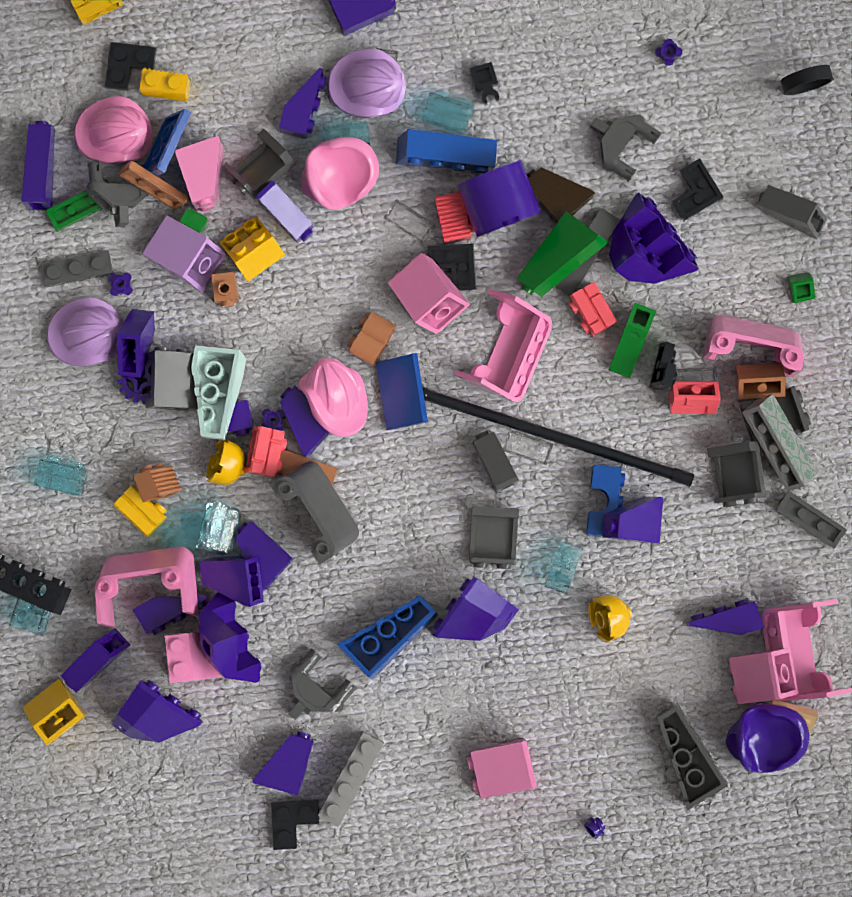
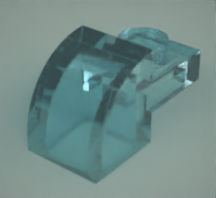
M560 541L545 587L564 594L568 593L583 548Z

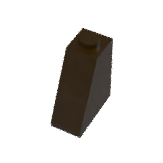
M542 167L537 171L533 169L527 174L538 204L556 224L565 212L573 216L595 195L593 190Z

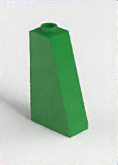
M565 212L516 279L523 283L521 288L531 296L535 292L542 297L603 248L607 241L571 214Z

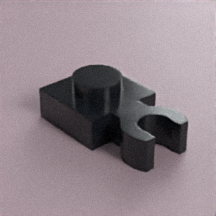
M492 62L470 68L476 92L483 90L482 103L485 106L488 104L486 99L488 95H493L495 101L499 102V93L493 89L494 86L498 85Z

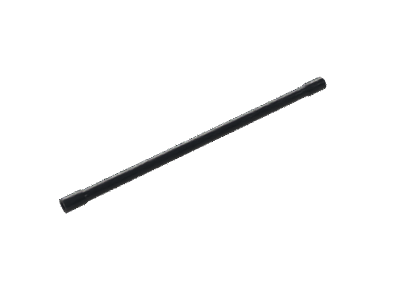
M423 387L425 401L668 478L682 485L691 487L694 473L652 462Z

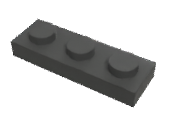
M108 250L41 264L46 288L114 274Z
M790 491L785 494L775 511L832 549H835L847 531L846 528Z

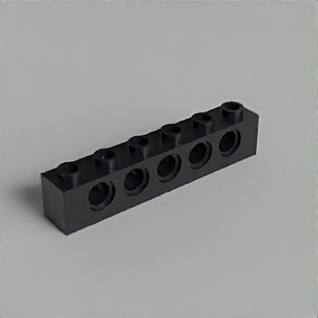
M0 554V571L2 568L6 570L5 576L0 578V591L53 614H62L72 589L65 587V581L55 577L52 580L44 578L46 573L34 568L30 572L24 569L25 564L16 560H12L9 563L4 560L6 556ZM25 576L26 583L23 587H20V579ZM45 585L46 592L41 596L40 588Z

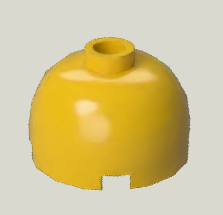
M219 439L214 447L218 451L215 455L211 454L206 478H209L207 481L210 483L225 486L236 482L240 476L245 475V454L237 443L228 439Z
M606 594L593 597L592 600L594 601L589 603L588 611L592 627L597 625L599 633H596L597 637L606 643L620 638L626 633L632 616L630 607L618 596Z

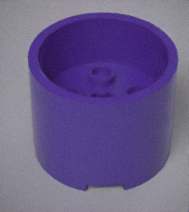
M522 160L457 184L477 237L541 213Z

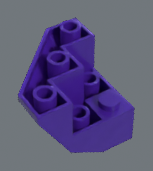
M639 192L634 196L613 231L609 257L614 270L628 281L652 284L696 272L699 269L695 260L697 259L696 254L681 240L675 227L663 217L656 208L657 205L650 197L646 198Z
M473 577L472 580L466 578L459 588L462 594L458 600L452 598L446 607L448 611L444 619L439 617L432 627L435 631L433 636L436 638L481 641L506 629L519 609L476 577Z
M217 592L199 613V639L202 650L212 666L224 678L259 682L261 663L258 658H255L247 650L249 634L246 628L242 627L235 620L236 602Z
M148 679L147 682L140 680L111 725L131 739L159 743L201 726L204 721L200 719L202 715L191 707L189 710L182 708L179 705L181 701L171 693L168 696L159 693L160 687Z

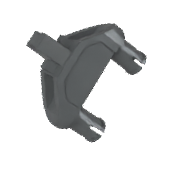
M633 115L614 120V122L608 120L607 123L595 118L590 128L599 134L597 138L601 141L603 169L607 172L613 171L629 182L637 170L620 160V154L634 134L638 133L654 145L662 132L646 123V119L642 115Z
M96 161L89 162L87 165L90 182L86 186L89 197L106 212L114 215L115 227H126L129 224V215L132 214V209L149 194L134 184L106 183L103 181V163L98 161V165H96Z
M312 648L309 649L308 653L298 664L295 663L290 667L295 696L292 702L296 705L288 715L294 720L303 711L307 715L311 711L341 712L344 709L345 701L357 690V687L352 684L345 691L351 683L345 679L336 692L329 695L309 677V672L322 657L316 654L310 660L316 653Z

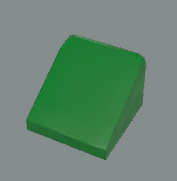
M190 208L186 209L180 219V223L198 233L206 230L208 227V219Z
M809 272L787 277L792 303L816 299L813 277Z

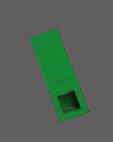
M638 303L633 304L608 371L627 378L631 377L656 310Z

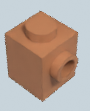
M235 272L211 274L214 302L216 305H220L221 308L233 307L234 303L239 302Z

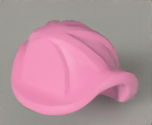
M116 96L97 101L81 113L75 125L74 139L79 151L88 159L104 164L137 161L143 158L151 147L153 132L151 123L140 106L126 97Z
M338 137L324 141L313 147L306 157L305 168L301 177L302 191L308 198L329 210L350 206L365 197L374 187L379 176L378 158L374 150L366 142L358 138Z
M321 358L300 379L298 389L305 394L313 417L326 431L339 437L352 436L363 428L367 419L368 403L365 385L359 373L354 369L346 367L336 359Z

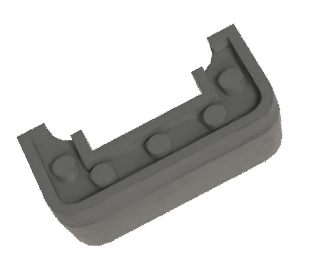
M315 462L304 463L270 484V487L279 499L289 500L298 495L321 531V537L313 542L311 549L319 565L332 558L358 538L359 529L319 464Z

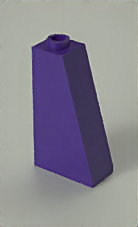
M36 121L35 124H28L21 202L29 210L46 211L52 208L55 129L46 121Z

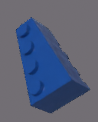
M407 129L397 138L395 165L422 166L437 169L450 168L454 171L474 170L475 173L484 174L496 167L497 140Z
M418 596L337 645L373 680L439 614L421 596Z

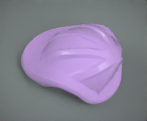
M361 49L345 55L332 67L328 77V94L333 104L348 115L363 118L378 117L390 114L400 106L405 95V78L400 66L389 54L378 49Z
M94 297L80 298L66 304L54 314L47 329L48 346L58 360L72 366H91L112 360L118 356L117 333L124 322L118 312L105 301Z

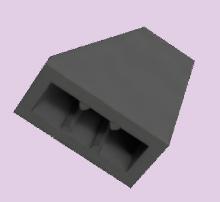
M768 185L759 197L758 206L764 214L814 239H818L827 221L818 203Z
M484 431L476 435L473 446L496 493L517 484L519 479L495 433L489 434L488 431Z

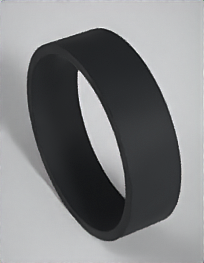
M817 65L785 76L781 79V85L784 95H796L829 84L833 81V75L830 65Z

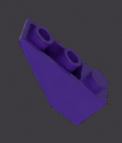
M319 68L285 104L279 124L280 133L307 139L308 133L312 134L315 124L312 116L314 111L318 112L321 98H318L319 90H324L326 76H323L322 68Z
M206 595L197 596L199 610L206 606L205 601L209 599ZM181 597L152 598L133 609L146 634L153 633L154 636L166 629L165 624L171 621L175 624L186 618L185 613L182 611Z
M748 598L734 602L736 607L727 609L726 605L712 609L713 614L704 616V613L690 616L691 621L686 622V625L690 627L735 635H744L764 628L756 602H749Z

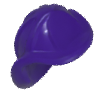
M757 704L748 707L742 713L740 719L731 726L725 743L732 756L740 761L747 772L769 773L784 770L797 763L808 749L810 735L806 721L795 710L775 704Z

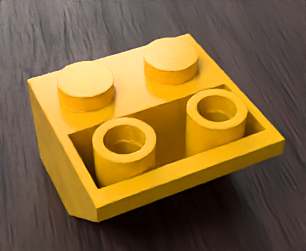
M257 216L247 220L241 227L227 234L219 242L247 281H250L285 256L274 237Z
M60 678L22 707L32 727L46 745L52 744L88 716Z

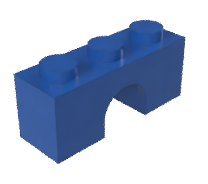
M592 466L590 489L602 491L607 497V506L600 512H588L586 535L602 537L604 514L622 507L623 496H619L620 487H624L625 473H621L622 467Z

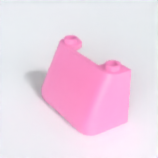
M718 315L711 320L702 359L714 361L718 354H728L733 349L735 342L774 350L772 362L783 365L785 376L794 377L801 372L804 355L801 338L795 330L726 315Z

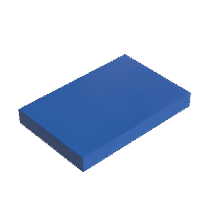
M183 109L165 117L143 165L144 169L156 176L165 173L190 118V111Z
M417 353L376 362L386 430H395L428 422Z

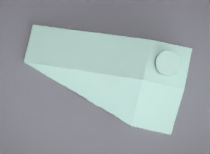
M195 346L191 370L194 377V391L197 398V412L202 438L225 440L246 364V358L240 350Z

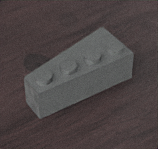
M678 703L657 714L687 810L721 791L728 784Z

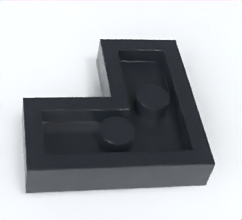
M111 42L105 88L129 91L131 69L142 70L146 68L148 70L150 68L152 71L155 68L156 47Z
M700 158L679 171L690 188V191L672 201L683 222L724 198Z
M474 243L427 246L428 257L432 258L440 268H451L452 283L459 291L477 289Z
M670 342L660 343L649 388L656 390L671 388L676 382L677 371L675 370L677 365L672 364L676 356L675 344Z
M318 800L271 802L273 850L297 849L296 825L320 823Z

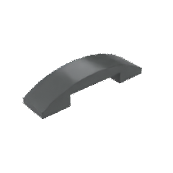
M601 208L589 228L608 241L620 219ZM602 248L555 287L569 296L575 293Z

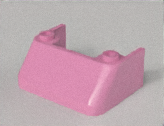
M489 289L487 293L500 301L496 310V316L498 321L504 325L487 366L477 364L470 374L455 370L454 375L480 389L507 400L519 402L526 393L552 329V320L549 316L517 296Z
M173 547L112 556L106 559L95 583L97 624L110 628L115 627L113 597L118 592V580L161 574L162 583L167 589H181L182 611L198 616L199 609L193 553L185 547Z
M837 599L769 608L762 613L761 620L764 626L763 634L766 651L789 647L791 650L799 694L779 699L780 701L825 698L852 693L851 688L833 690L830 676L825 672H816L809 626H815L820 622V606L838 604Z

